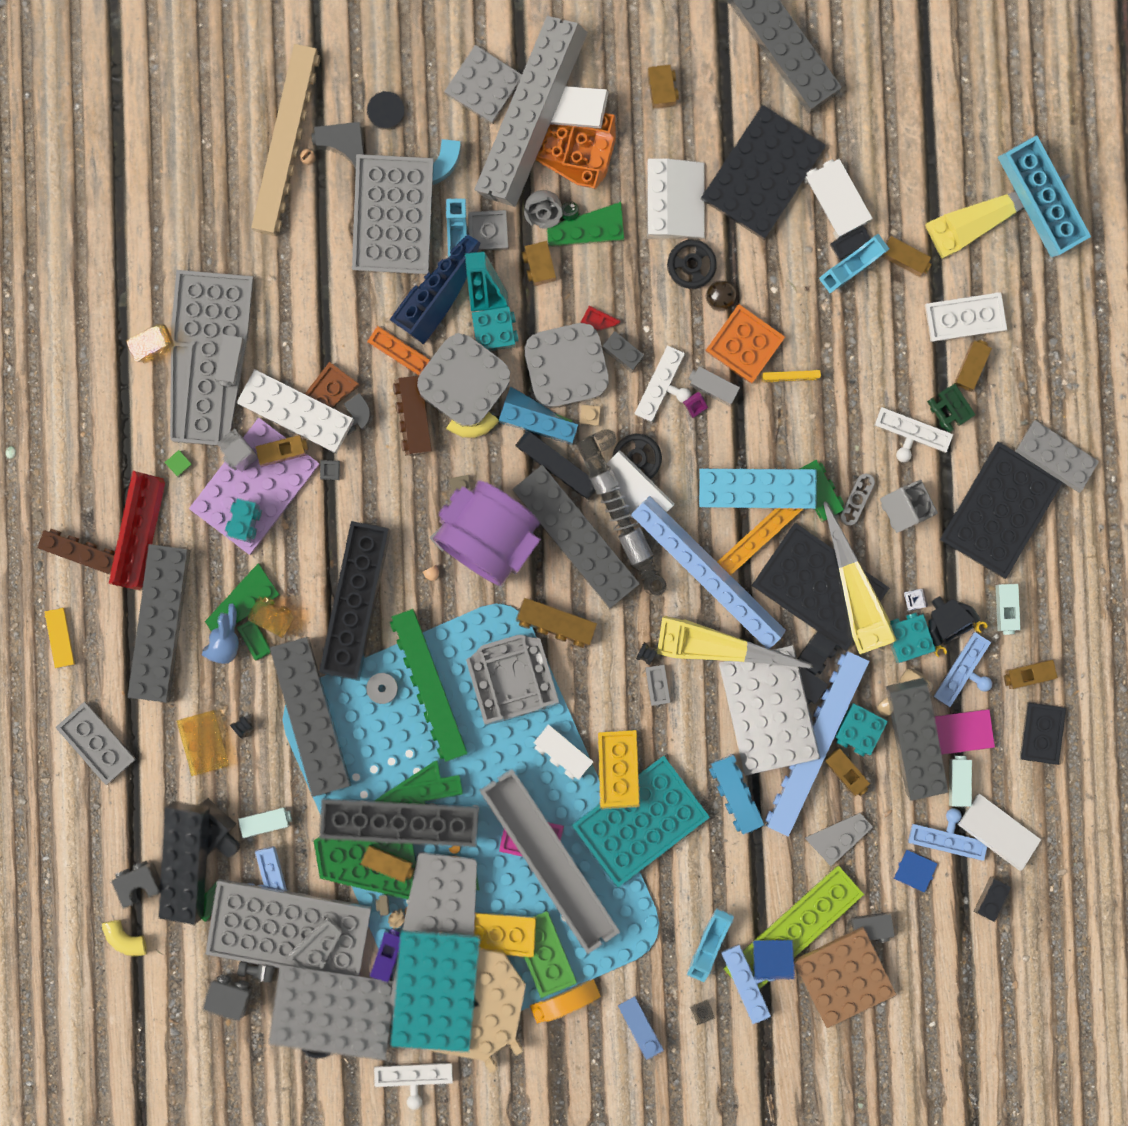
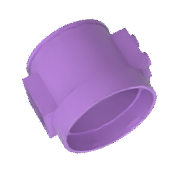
M478 480L476 486L471 491L465 487L454 491L450 497L451 504L449 506L445 504L439 513L441 517L439 522L443 525L433 540L444 551L470 570L491 583L502 586L511 572L516 574L539 542L540 539L535 537L533 533L536 527L540 525V522L511 497L490 484Z

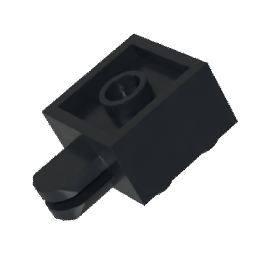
M207 798L199 804L210 807L207 856L217 848L226 857H232L240 849V843L229 833L237 823Z

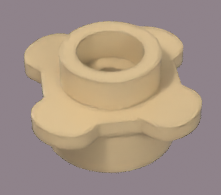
M402 909L395 910L390 914L388 918L390 927L398 928L404 923L405 915Z

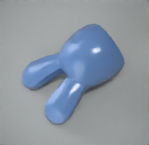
M229 604L228 614H220L218 619L219 628L211 631L209 645L202 651V656L213 662L227 664L236 657L239 640L234 632L237 619V611L234 604Z

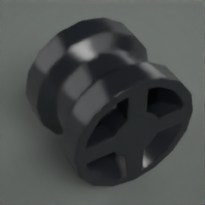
M644 642L636 659L643 660L650 666L658 648H651Z
M243 715L238 718L236 723L230 724L231 728L241 739L246 737L247 732L254 730V727Z

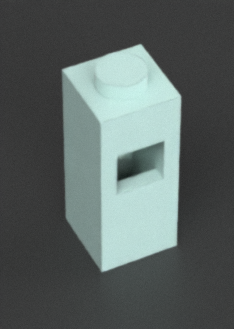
M1018 584L996 585L998 631H1003V635L1015 634V631L1020 630Z
M955 756V759H949V806H972V760L966 759V756Z
M286 807L239 819L243 838L289 827L290 822H292L290 810L287 811Z

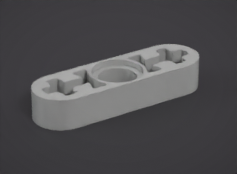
M862 474L857 478L847 499L844 510L840 515L841 522L846 526H851L858 521L873 489L875 481L870 474ZM865 478H868L870 486L867 485L863 490L867 492V494L865 495L861 491H856V488L861 489L863 483L860 482L861 479L864 480ZM855 494L861 495L863 499L860 505H855L852 502V497ZM848 505L859 509L858 512L856 510L853 511L852 517H854V520L849 522L846 521L847 518L844 516L851 511Z

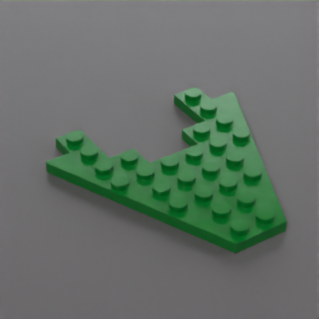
M437 760L374 801L426 804L425 801L461 795L463 791L460 775L441 778ZM319 837L313 840L320 879L409 900L417 864L413 844L319 839ZM371 845L413 863L411 868L414 871L410 880L406 878L405 882H401L361 865L368 846ZM476 874V891H477V890H480V889H479L478 877H477V874Z

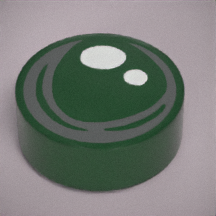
M567 202L562 205V218L564 220L571 221L579 216L580 211L576 203Z

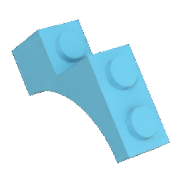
M446 199L448 257L451 255L450 251L467 235L466 199Z
M877 234L854 253L829 269L819 279L828 292L832 293L855 275L868 268L886 253L889 247L880 235Z
M718 909L714 911L703 931L699 946L692 957L686 975L705 982L734 916Z

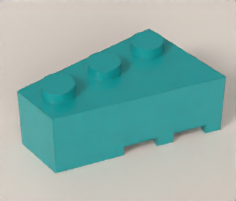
M466 253L471 311L509 307L508 292L486 253Z

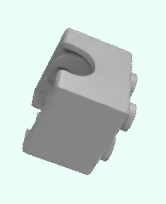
M921 479L880 498L882 509L887 513L890 525L895 529L896 533L938 514Z

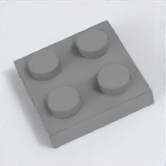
M506 210L468 212L469 235L481 243L478 251L508 249Z

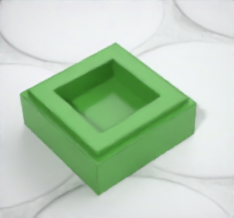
M180 450L164 462L177 477L192 465Z

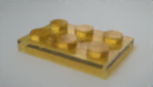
M215 710L177 720L191 776L230 766Z

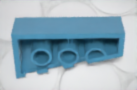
M510 386L499 423L573 445L578 424L557 416L550 409Z
M730 754L710 763L712 768H709L712 778H717L719 782L717 789L720 796H725L728 802L725 804L729 815L733 813L735 818L733 824L736 831H741L744 835L764 826V823L754 801L751 799V793L743 781V775L735 764L736 759L734 755Z

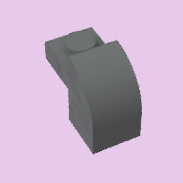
M359 393L344 403L352 415L351 418L354 419L347 436L355 432L358 425L362 430H365L371 420L370 408Z

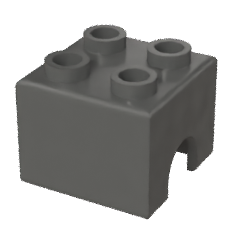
M147 861L133 866L134 870L131 872L128 868L114 874L116 878L111 882L122 908H127L139 902L137 897L138 887L144 888L149 898L160 893L161 879L154 863L148 864Z
M220 974V976L211 981L202 1010L240 1021L245 1016L253 987L249 986L250 983L247 981L239 980L235 982L231 980L230 976Z

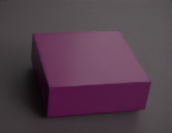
M697 392L683 402L692 418L708 408L700 392Z

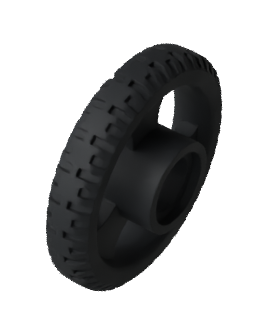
M686 240L677 244L670 252L667 261L668 272L672 280L686 289H698L708 284L713 278L717 267L716 256L713 250L706 243L698 240ZM686 247H696V253H690L684 259L677 256L678 252ZM708 256L710 269L708 274L703 276L700 273L702 258ZM694 260L697 263V267L691 269L687 266V262ZM682 267L687 275L693 276L692 282L681 279L675 269Z
M630 434L622 438L615 446L613 456L619 450L621 451L627 443L634 441L635 449H632L627 457L632 461V456L635 453H640L642 461L635 465L638 468H642L645 475L652 479L658 473L662 463V453L658 444L651 437L644 434ZM646 444H649L654 450L655 464L647 462V455L643 451Z

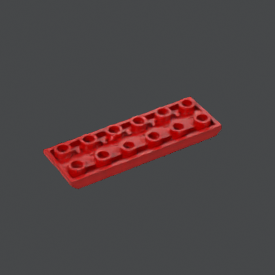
M137 471L132 472L108 584L134 590H140L143 587L149 544L152 545L165 487L163 478Z

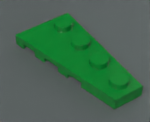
M621 202L580 215L571 221L559 222L557 225L547 228L548 247L624 241Z
M259 563L206 619L205 623L210 631L219 628V616L221 613L228 614L229 604H234L236 607V624H238L280 596Z

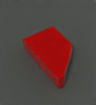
M588 306L581 323L592 325L598 332L619 325L620 320Z

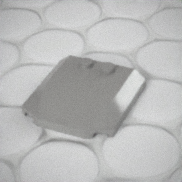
M516 635L482 645L466 660L485 725L496 724L559 704L540 638Z

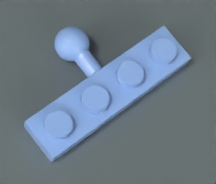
M973 632L933 697L951 707L968 678L977 683L980 691H989L992 688V680L986 676H978L973 670L991 642Z
M955 808L948 810L946 813L948 821L946 832L912 824L908 843L982 861L985 859L987 846L978 839L954 834L956 823L962 817L961 812Z
M276 847L256 850L255 854L263 884L257 886L287 891Z
M740 944L722 951L724 960L752 1024L771 1017L757 985L765 980H755V976L751 972Z

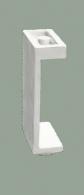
M831 159L823 164V168L819 170L814 168L809 171L804 182L806 184L809 183L835 230L833 234L837 240L855 229L870 223L872 217L840 159L836 161Z

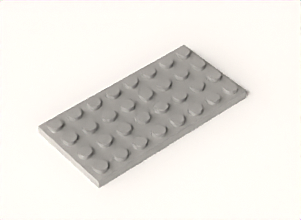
M218 879L205 955L279 968L280 965L295 967L287 960V955L329 917L342 929V933L332 952L327 957L321 971L360 976L371 906Z

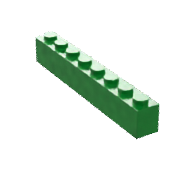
M414 609L392 616L393 621L390 622L393 633L397 632L399 639L396 641L400 651L404 650L406 655L403 660L406 668H410L413 675L410 676L413 687H418L419 693L416 695L420 705L424 704L426 711L423 714L426 722H431L433 729L430 730L433 740H437L440 748H437L440 759L444 758L445 762L468 754Z

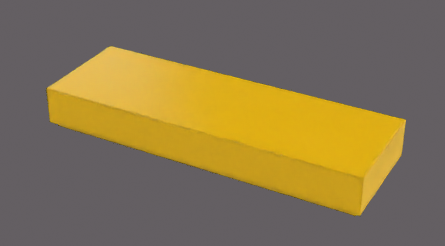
M820 370L762 373L761 378L763 383L818 380L821 377Z
M65 608L45 611L55 668L75 665Z

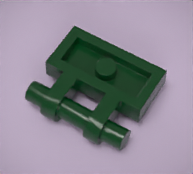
M955 383L938 394L942 400L938 404L934 398L927 401L931 407V412L936 414L940 420L939 424L948 433L954 430L950 422L955 420L958 426L976 415ZM944 406H946L951 414L948 418L941 410Z

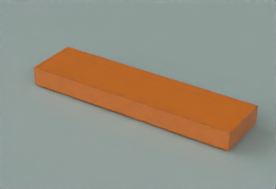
M379 326L376 327L367 341L418 376L430 361V359Z

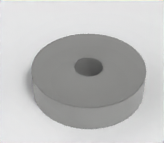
M375 674L367 683V694L372 701L378 704L389 703L397 695V682L389 674ZM380 685H384L386 687V690L384 692L379 691Z

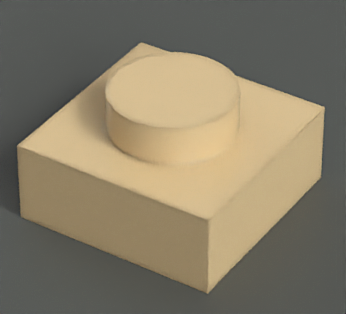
M581 405L580 425L599 426L600 406Z

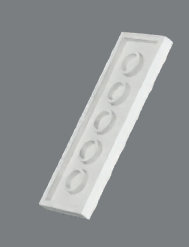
M255 369L237 401L238 405L336 454L354 422L353 418Z

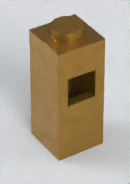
M890 236L886 242L889 250L881 257L918 277L923 273L927 274L931 267V263H929L931 257Z
M974 340L971 343L954 381L956 386L969 392L974 390L992 350L987 342Z
M301 435L255 446L259 464L262 467L306 456V450H309L306 439H302Z
M1054 660L1005 670L1006 675L1003 676L1005 685L1009 686V689H1016L1058 678Z
M837 748L824 759L827 766L853 796H862L868 790L867 786L870 783L840 748Z
M371 845L368 846L361 863L363 866L401 882H405L406 878L410 880L414 871L411 868L413 863Z

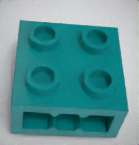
M510 307L472 312L475 339L487 350L494 351L514 348L515 342H519L517 330L513 331L512 323H516L514 311L510 312Z
M237 498L236 502H233L231 505L230 513L233 514L231 521H227L225 532H227V536L250 543L251 539H255L257 533L255 524L256 521H260L262 510H260V506L256 503Z
M916 612L907 615V620L900 622L898 618L890 621L896 638L895 642L890 643L896 663L936 651L923 614L918 616Z
M851 703L834 738L838 739L837 743L847 748L849 745L855 748L854 752L863 757L865 754L871 755L888 721Z

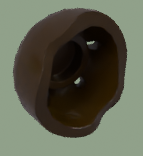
M716 281L706 291L707 303L716 311L729 309L735 304L737 299L735 287L727 281Z

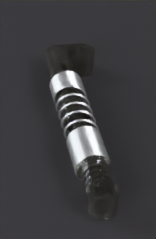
M610 429L600 430L575 444L590 472L589 478L594 485L595 491L602 497L601 503H605L607 507L605 512H609L611 516L610 521H617L618 523L614 530L622 531L618 539L623 549H625L624 551L633 568H636L637 571L640 570L638 573L639 575L642 574L640 578L644 579L642 581L644 590L649 595H661L666 590V581L661 577L660 573H656L658 569H654L656 565H653L654 556L651 552L652 550H650L651 548L641 528L634 529L638 523H631L629 518L632 516L631 514L628 515L630 513L629 505H626L624 501L625 496H622L619 491L621 487H617L619 483L614 476V472L606 464L601 452L614 446L616 435ZM594 436L596 440H601L604 436L608 437L606 442L599 443L601 449H599ZM653 581H657L659 584L656 591L651 587Z

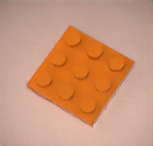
M738 304L705 351L752 384L785 336Z

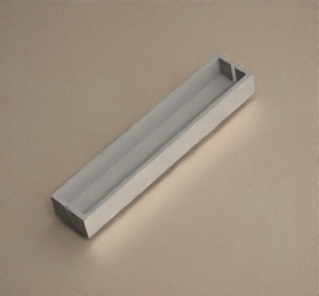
M546 16L474 189L484 198L516 207L588 32L578 23Z
M510 769L497 778L499 782L495 783L493 780L479 791L586 953L589 954L602 945L599 938L602 937L607 942L620 933V931L513 769Z

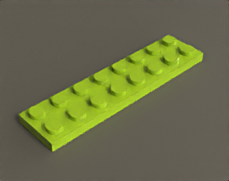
M837 865L754 941L792 940L794 959L856 903L864 893ZM752 942L743 950V953L753 976H755ZM726 965L723 969L732 978L731 973ZM765 980L758 983V988L763 987L768 981Z

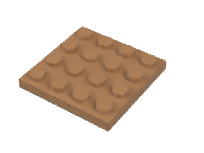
M863 927L794 959V964L826 1028L896 996Z

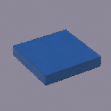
M792 940L753 941L755 980L794 979Z

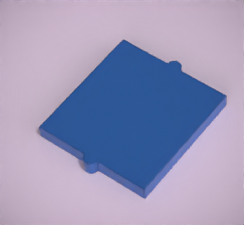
M906 850L901 862L898 863L899 867L893 879L925 893L930 880H933L932 875L937 863Z

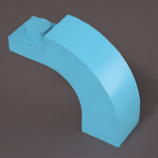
M441 140L439 157L433 163V185L445 180L456 168L461 153V141Z

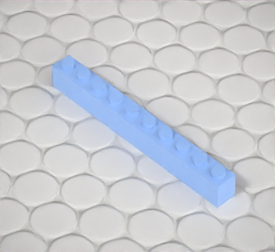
M650 496L634 510L631 516L765 648L770 649L782 638L786 630Z
M846 652L845 655L841 654L837 662L840 666L837 672L833 671L829 680L832 683L829 689H825L821 699H823L821 707L817 706L813 714L816 717L813 722V728L821 759L789 766L791 772L788 777H784L781 783L783 787L781 794H776L773 801L775 807L772 812H768L765 818L767 827L789 837L869 663L868 660L851 652Z

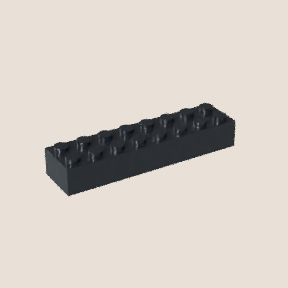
M354 521L350 523L319 670L322 674L360 681L391 533L389 528Z

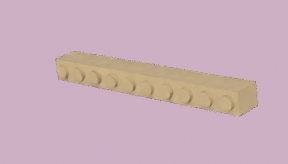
M299 44L293 45L251 226L254 232L276 236L277 231L280 232L282 220H280L281 213L285 212L286 208L284 198L285 194L288 195L290 191V183L288 181L289 177L294 174L295 165H292L293 159L298 156L299 147H297L298 139L301 140L303 128H301L302 121H306L307 117L305 107L306 103H310L312 92L309 90L311 84L314 85L316 78L314 68L315 66L318 67L320 55H318L316 48Z

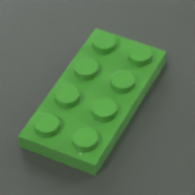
M548 910L533 916L536 917L534 957L524 956L541 998L577 984Z

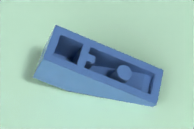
M635 996L619 1004L618 1007L646 1060L662 1052L663 1047Z

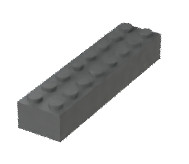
M727 0L808 114L840 93L841 85L780 0Z
M543 465L513 488V492L530 513L539 520L543 529L609 609L639 585V582Z
M149 544L128 698L170 702L190 550Z
M309 637L270 647L312 797L351 786Z
M323 798L321 800L319 839L476 847L479 807Z

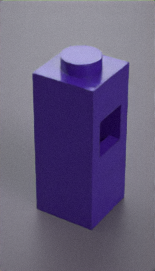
M392 928L389 931L385 930L370 977L389 982L400 948L401 931Z

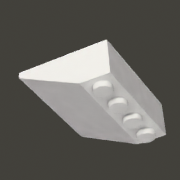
M648 159L647 239H704V201L701 200L704 194V163L675 159Z

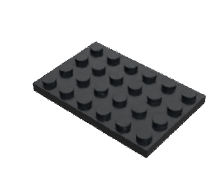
M762 104L702 195L701 200L765 240L826 145Z
M996 442L939 541L1006 579L1063 482L1000 442Z
M794 523L751 586L847 651L854 639L835 550L797 523ZM863 570L881 602L890 588Z

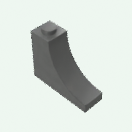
M360 122L314 127L315 133H311L313 145L316 144L318 150H329L341 154L356 169V154L364 155Z

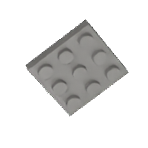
M475 45L444 91V94L492 124L514 92L522 74Z

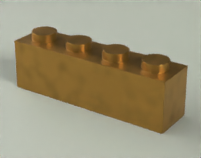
M527 598L522 600L515 620L519 622L521 627L530 629V626L537 628L538 633L543 635L551 633L556 635L555 639L566 642V639L573 641V645L580 648L590 645L597 623Z

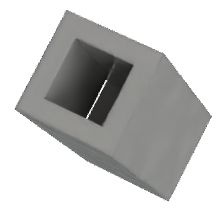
M223 334L215 380L219 382L220 386L230 387L231 384L236 385L245 342L241 337Z
M700 366L697 371L693 369L688 378L691 380L689 386L729 407L740 388Z

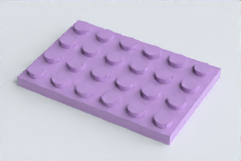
M260 418L256 420L243 437L256 454L255 446L286 439ZM308 454L263 467L260 466L257 459L243 472L238 469L235 471L224 462L189 509L251 555L320 464ZM237 498L256 503L260 506V510H262L260 521H256L255 524L257 529L255 539H251L250 543L227 536V532H225L227 521H231L233 514L230 513L231 505L233 502H236Z

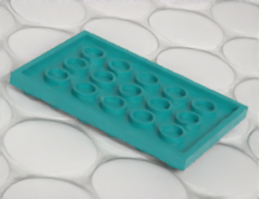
M664 755L639 773L640 807L601 809L600 804H598L571 825L617 888L710 818Z
M401 930L391 1039L392 1047L469 1052L479 936Z

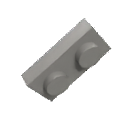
M665 665L645 668L651 706L670 703Z

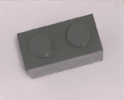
M615 331L602 346L606 353L631 373L644 358L643 353Z
M889 912L851 917L852 931L863 927L870 942L877 939L878 942L890 941L891 937H895L892 916Z

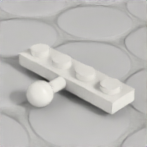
M667 345L636 409V416L652 423L667 392L675 395L681 403L691 397L689 389H678L671 385L685 353Z
M883 407L880 408L874 424L876 427L906 438L903 447L896 453L897 459L903 463L908 462L912 457L910 449L913 441L946 453L953 434Z
M452 1063L374 1066L375 1087L410 1085V1096L407 1099V1105L410 1109L417 1110L422 1106V1098L418 1095V1085L453 1083Z

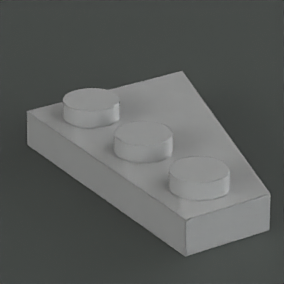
M857 813L804 838L832 866L868 833L873 826L861 813Z
M327 917L287 955V960L296 968L321 971L327 957L339 939L342 929Z

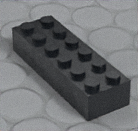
M173 801L165 807L158 919L195 925L204 917L210 807Z

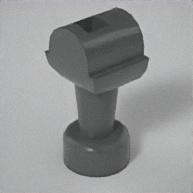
M240 961L237 976L245 977L246 974L258 977L262 982L272 983L275 967L260 964L258 967L248 966L247 962Z

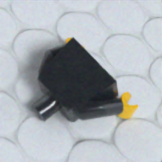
M941 596L932 601L935 610L931 612L929 632L936 650L934 654L939 657L937 653L939 649H943L945 655L947 653V650L941 646L942 643L946 645L973 628L976 632L982 633L979 630L980 624L985 629L988 627L985 622L980 621L981 618L975 609L968 604L957 602L954 599L945 603Z

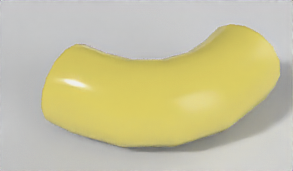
M488 412L483 421L478 425L462 427L452 420L446 429L462 438H476L487 434L497 425L499 419Z
M121 920L102 923L106 940L116 951L127 956H143L147 954L144 936L132 937L127 935L123 931Z

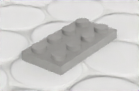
M1036 420L1031 423L1015 452L1078 493L1083 490L1099 462Z
M83 702L55 727L105 785H108L136 760L87 702Z

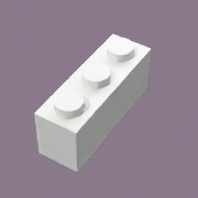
M549 724L534 741L536 744L535 749L542 755L547 753L551 757L549 761L556 767L560 765L566 769L564 773L572 780L575 777L579 780L593 763L590 758Z

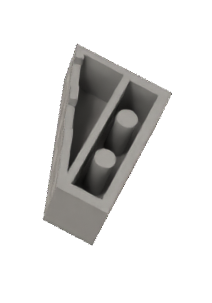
M235 428L217 443L221 452L225 455L222 459L235 471L238 469L243 472L258 459L257 454Z

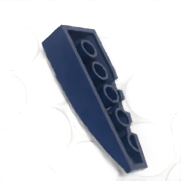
M467 234L450 251L451 255L447 259H442L437 264L439 267L432 274L428 272L424 276L425 280L419 286L415 285L389 320L424 345L451 308L467 279L465 254L477 253L481 243Z

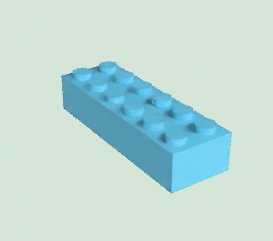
M1037 135L998 156L1003 169L1051 257L1061 255L1091 237Z
M700 469L699 507L817 508V470Z

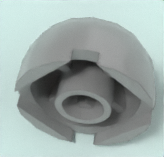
M538 190L528 197L524 208V215L530 225L533 226L535 224L541 229H546L559 223L563 209L561 201L555 193L548 190Z

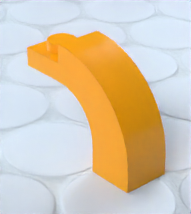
M591 979L561 994L531 1004L530 1008L537 1023L548 1022L590 1004L600 998L601 995L594 979Z

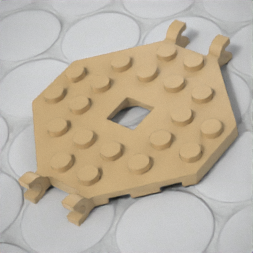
M484 948L478 949L474 997L479 1005L473 1008L469 1052L428 1049L429 1051L482 1060L490 1073L497 1069V1064L491 1055L508 1043L516 1056L523 1052L522 1045L516 1039V1032L526 984L504 952L484 950Z

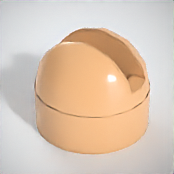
M304 149L300 153V160L305 165H311L315 161V154L310 149ZM310 152L311 154L304 160L303 158Z
M435 565L423 571V574L428 580L434 581L439 577V570Z

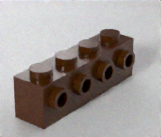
M419 376L401 377L393 383L394 395H397L398 401L395 405L396 412L400 415L398 428L399 432L403 435L401 448L403 452L405 451V456L426 454L432 451L425 400L420 396L417 386Z
M51 528L49 532L43 531L38 549L107 574L111 573L115 555L114 551L104 548V551L96 549L98 545L86 542L85 545L79 543V538L68 535V538L60 536L62 532Z

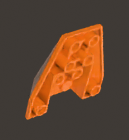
M604 113L601 128L550 124L535 160L578 186L596 189L606 177L616 141L615 115Z

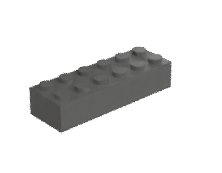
M924 678L885 686L907 796L910 801L948 793L928 683Z

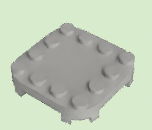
M576 323L538 332L528 338L525 346L526 362L535 398L543 406L557 408L596 399L606 391L609 382L608 371L600 337L592 325Z
M456 333L444 341L422 370L417 386L420 396L425 401L436 407L456 422V424L462 427H472L483 421L484 417L505 391L510 381V371L500 358L473 338L465 334Z

